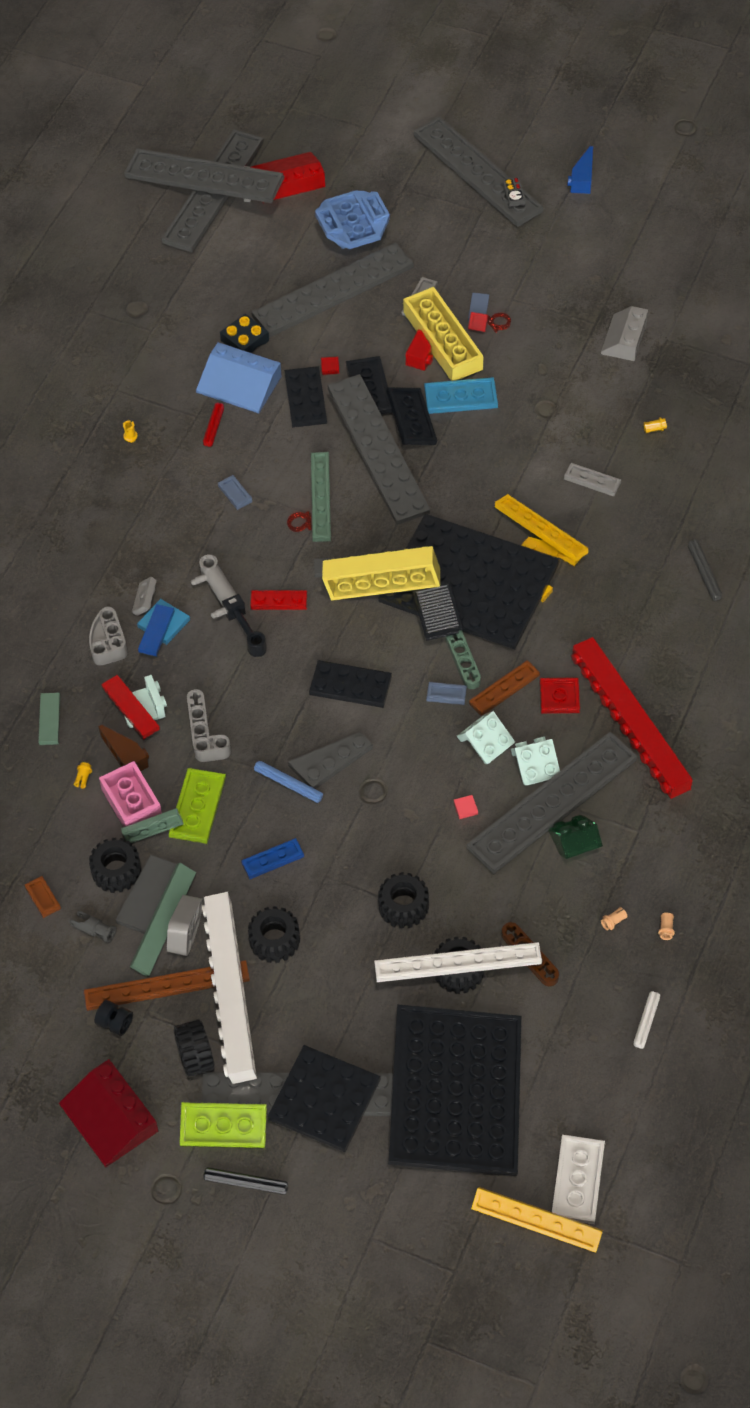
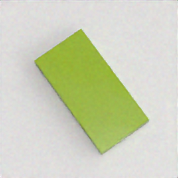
M192 768L187 769L176 806L184 824L170 829V838L208 843L226 780V774Z
M182 1102L180 1146L265 1148L267 1104Z

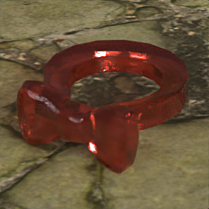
M495 313L492 317L488 316L487 324L493 328L494 332H498V330H505L510 327L511 318L505 313ZM497 317H504L507 323L497 325L494 323V320Z
M296 512L290 515L287 519L288 528L294 532L302 531L305 528L312 530L310 512ZM297 517L306 519V522L300 527H293L291 525L292 521Z

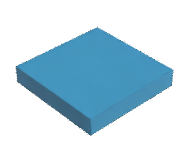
M160 599L156 604L172 607L175 611L163 639V643L167 645L190 621V616ZM156 604L137 623L138 628L146 631Z

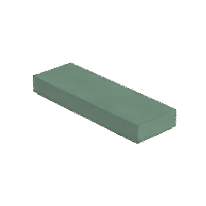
M41 693L39 745L59 744L60 693Z
M176 808L123 827L121 830L126 841L133 843L184 823Z

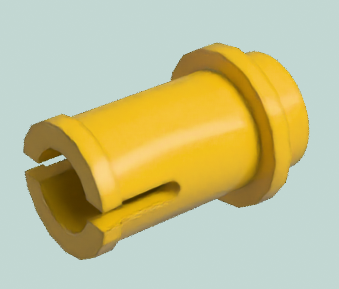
M659 417L658 420L643 422L645 433L667 429L665 418Z
M130 420L123 423L125 432L123 436L127 442L132 443L137 439L138 435L134 428V422Z
M81 762L77 766L78 773L74 786L79 788L80 781H82L81 788H86L89 774L92 773V766L89 763Z

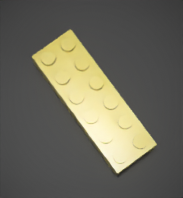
M434 287L403 299L405 316L416 331L418 329L422 330L431 345V353L451 381L462 379L483 370L482 353Z
M433 546L324 560L322 579L332 601L440 587V566Z

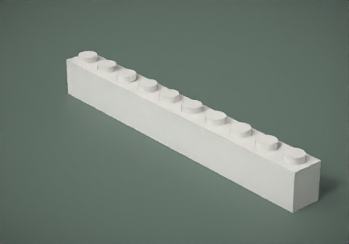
M228 892L205 896V905H202L204 917H207L204 927L210 939H207L206 942L208 951L212 953V956L209 957L210 967L214 969L211 979L213 986H216L217 989L214 992V1000L216 1004H219L216 1016L222 1026L218 1028L220 1040L224 1041V1046H221L223 1059L226 1058L227 1063L223 1065L226 1077L230 1078L232 1084L257 1079L232 902Z

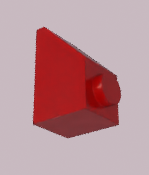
M418 329L406 352V366L425 371L427 366L432 364L433 355H431V345L422 330Z

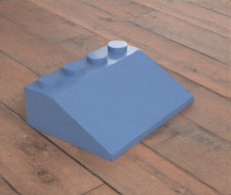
M217 342L210 353L196 393L260 413L282 377L281 363Z

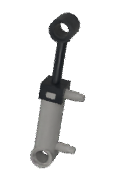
M210 554L204 555L199 561L201 575L191 580V584L194 586L207 581L223 608L211 613V617L214 619L226 615L229 621L237 618L247 635L249 654L253 657L263 656L267 650L265 635L259 631L253 632L243 616L246 614L245 603L241 596L236 594L219 567L217 558Z

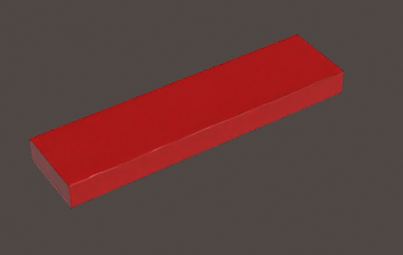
M118 675L101 684L103 690L143 739L160 730L156 721Z

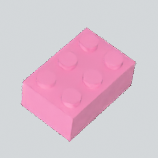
M134 761L99 777L101 789L123 827L162 814L160 803Z

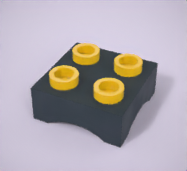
M244 314L220 331L221 342L228 346L251 353L258 346L269 342V332L248 315Z

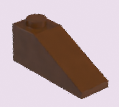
M103 725L98 726L102 740L121 767L133 761L140 772L149 767L147 760L149 755L145 748L141 749L138 743Z

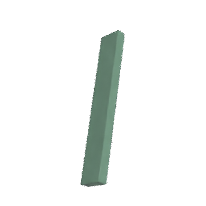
M329 452L311 453L313 542L331 541Z
M182 863L176 865L130 965V968L145 977L149 976L167 938L169 921L182 895L187 894L196 874L195 871Z

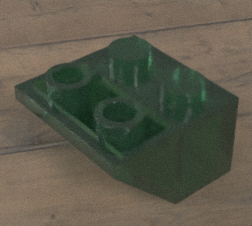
M583 815L574 816L568 822H557L553 824L554 827L549 829L559 854L565 859L603 846L597 824Z

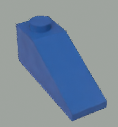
M593 146L587 149L572 168V176H568V186H571V193L591 194Z

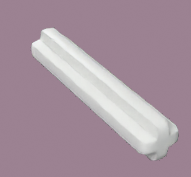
M654 991L649 993L633 1043L635 1047L643 1049L660 999V994Z

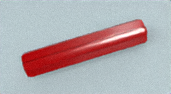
M217 402L214 405L203 439L204 446L211 447L213 445L224 411L222 403Z

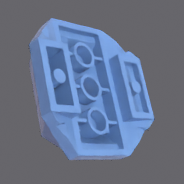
M355 190L324 200L319 208L315 210V216L326 237L334 241L342 249H352L381 240L390 220V214L378 192L372 191L369 193Z

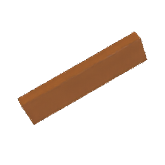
M527 660L469 700V704L483 716L539 677L540 672Z

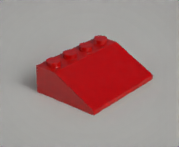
M312 152L250 167L283 173L285 178L274 200L325 187V172L320 161Z

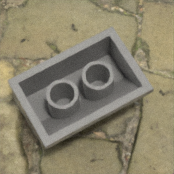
M630 306L615 313L601 354L635 361L647 325L648 309Z

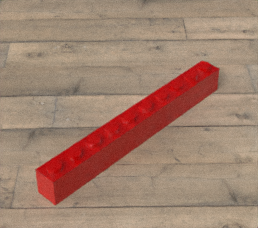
M591 637L574 645L571 655L574 664H578L581 668L583 677L590 681L592 690L598 693L603 706H607L610 710L612 719L619 723L621 732L628 736L632 748L639 752L641 761L648 765L654 779L657 778L662 791L665 794L667 793L670 799L691 790L693 779L595 639Z

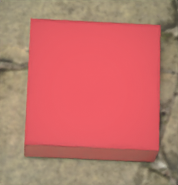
M473 795L454 799V806L459 819L478 815Z

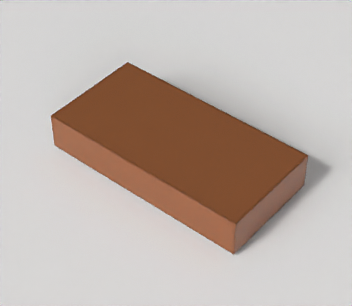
M43 876L24 885L43 918L61 909L60 904Z

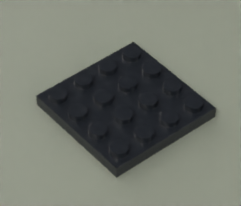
M303 1045L267 1116L268 1120L346 1152L381 1080V1076Z

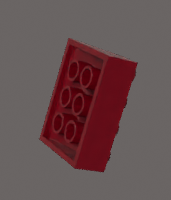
M110 1059L91 1070L59 1102L60 1107L105 1168L159 1132L156 1120Z

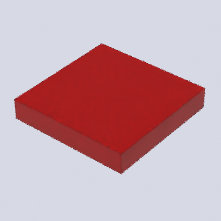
M540 678L541 714L580 713L578 678Z

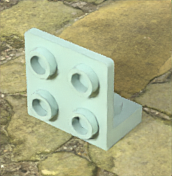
M494 711L484 714L457 735L460 742L468 740L485 764H489L515 743Z

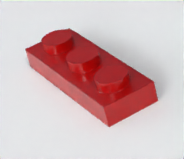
M251 590V610H307V590Z

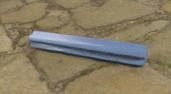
M262 761L256 762L254 766L256 772L316 803L322 800V792Z

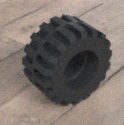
M112 838L111 841H108V839L103 840L104 843H98L96 845L97 849L93 848L91 851L92 855L89 857V865L94 882H96L99 888L102 886L104 891L109 889L110 893H115V890H119L120 893L125 888L129 890L131 884L134 885L142 871L137 848L132 846L130 841L125 842L123 838L119 840ZM113 861L125 863L119 869L110 870L106 868Z
M400 872L398 876L395 874L391 875V879L386 878L384 884L380 885V891H378L381 917H384L385 922H391V926L394 927L399 925V928H404V926L411 928L414 923L418 925L420 919H425L429 910L428 887H425V882L423 880L420 881V877L417 875L412 877V873L404 875L403 872ZM399 896H409L414 899L408 905H399L393 900Z
M273 906V909L266 907L263 912L259 910L257 917L253 915L248 925L249 942L255 956L259 955V959H266L269 963L272 960H275V963H279L280 959L288 960V956L292 957L295 954L294 950H298L300 943L299 924L296 917H293L292 912H286L285 908L281 907L279 910L277 906ZM270 930H281L285 933L281 938L275 940L264 937Z
M457 936L454 937V940L446 939L445 944L443 942L440 943L439 949L436 948L435 954L481 949L479 944L475 946V941L472 939L467 941V937L459 939ZM485 970L435 976V980L437 983L440 982L442 988L447 987L448 992L455 990L456 994H460V991L467 993L470 988L474 990L476 984L480 985L482 978H484Z
M197 1019L174 1026V1035L185 1073L191 1077L214 1070V1060L210 1044L201 1020Z

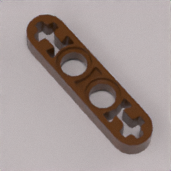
M508 922L502 927V938L508 946L534 943L516 923ZM507 931H514V936L512 934L507 935ZM540 950L542 964L528 965L527 967L542 984L548 987L554 986L558 983L559 971ZM546 972L549 975L553 974V979L551 977L546 978Z

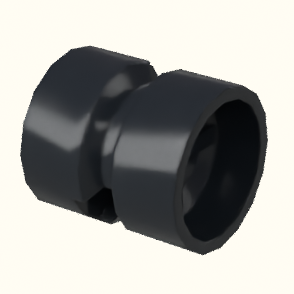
M106 999L99 1006L94 1022L105 1029L109 1027L111 1032L122 1036L131 1025L133 1012L123 1007L118 1008L117 1004Z

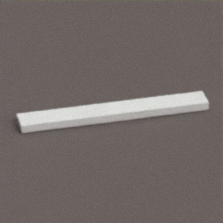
M539 942L375 960L374 963L377 982L537 965L542 964Z

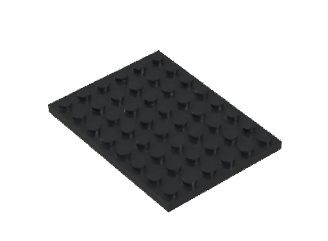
M424 514L406 549L433 546L440 566V582L451 583L464 628L463 632L515 649L560 563V558ZM412 590L380 594L378 597L380 603L419 616Z
M397 1004L388 1165L517 1176L522 1016Z

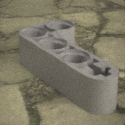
M198 689L191 690L187 694V703L195 758L200 762L228 758L231 754L229 738L226 735L209 736L204 694Z

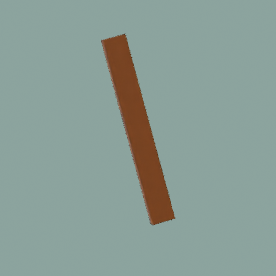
M246 960L240 961L243 982H248L250 979ZM206 967L85 989L87 1011L98 1009L106 999L117 1005L215 988L216 986H213L211 979L214 969Z

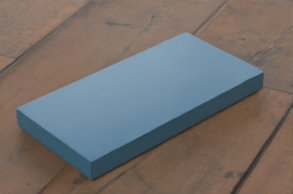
M494 377L424 383L429 414L498 408Z

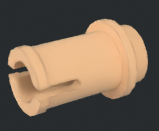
M619 907L610 915H604L601 920L603 928L613 930L616 924L628 917L624 909L622 910V907Z
M667 912L662 913L660 916L661 929H659L658 934L663 940H670L675 934L673 930L674 915Z

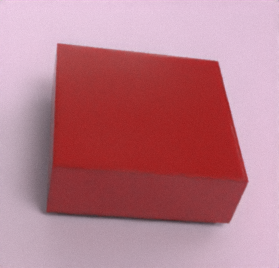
M471 312L468 329L486 332L488 315Z
M338 357L321 358L322 375L339 374Z

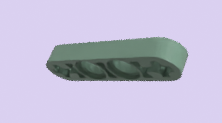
M459 630L458 634H454L457 635V641H455L453 635L445 636V639L464 685L468 689H476L480 686L481 676L463 632ZM457 647H463L465 651L462 653H457L455 649ZM469 662L471 666L464 668L461 666V663ZM470 673H471V676H472L473 680H475L474 682H472V680L469 679V674H470Z

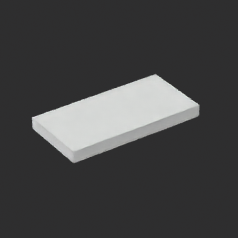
M562 1135L552 1207L553 1213L581 1223L595 1224L605 1141Z

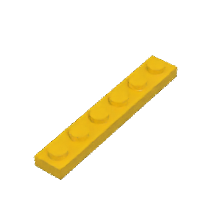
M509 494L495 502L496 509L576 562L588 554V547Z
M481 1187L477 1188L471 1208L595 1253L603 1230Z

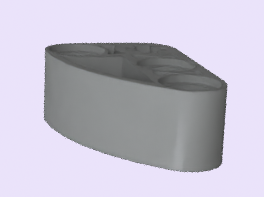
M112 607L102 608L95 617L90 629L89 645L93 662L97 665H105L125 659L128 654L126 641L116 611Z
M182 895L169 921L167 952L188 956L199 926L202 905L204 903L203 898Z

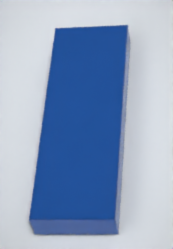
M156 604L139 645V653L157 656L174 615V608Z
M295 838L241 860V863L250 880L304 857V853Z

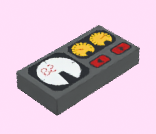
M520 178L503 179L509 207L525 205L526 199Z

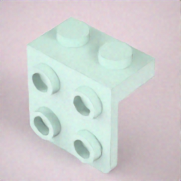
M152 675L144 677L146 688L132 693L154 720L166 717L164 707L167 704L164 696L159 695L161 690L158 681L154 682ZM125 717L128 727L134 728L133 725Z
M544 736L534 739L532 744L527 745V741L516 743V748L511 749L512 756L517 758L524 785L547 781L560 771L552 739L546 740Z

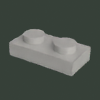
M149 577L139 583L132 613L136 616L147 612L151 608V600L155 593L157 581L153 577Z

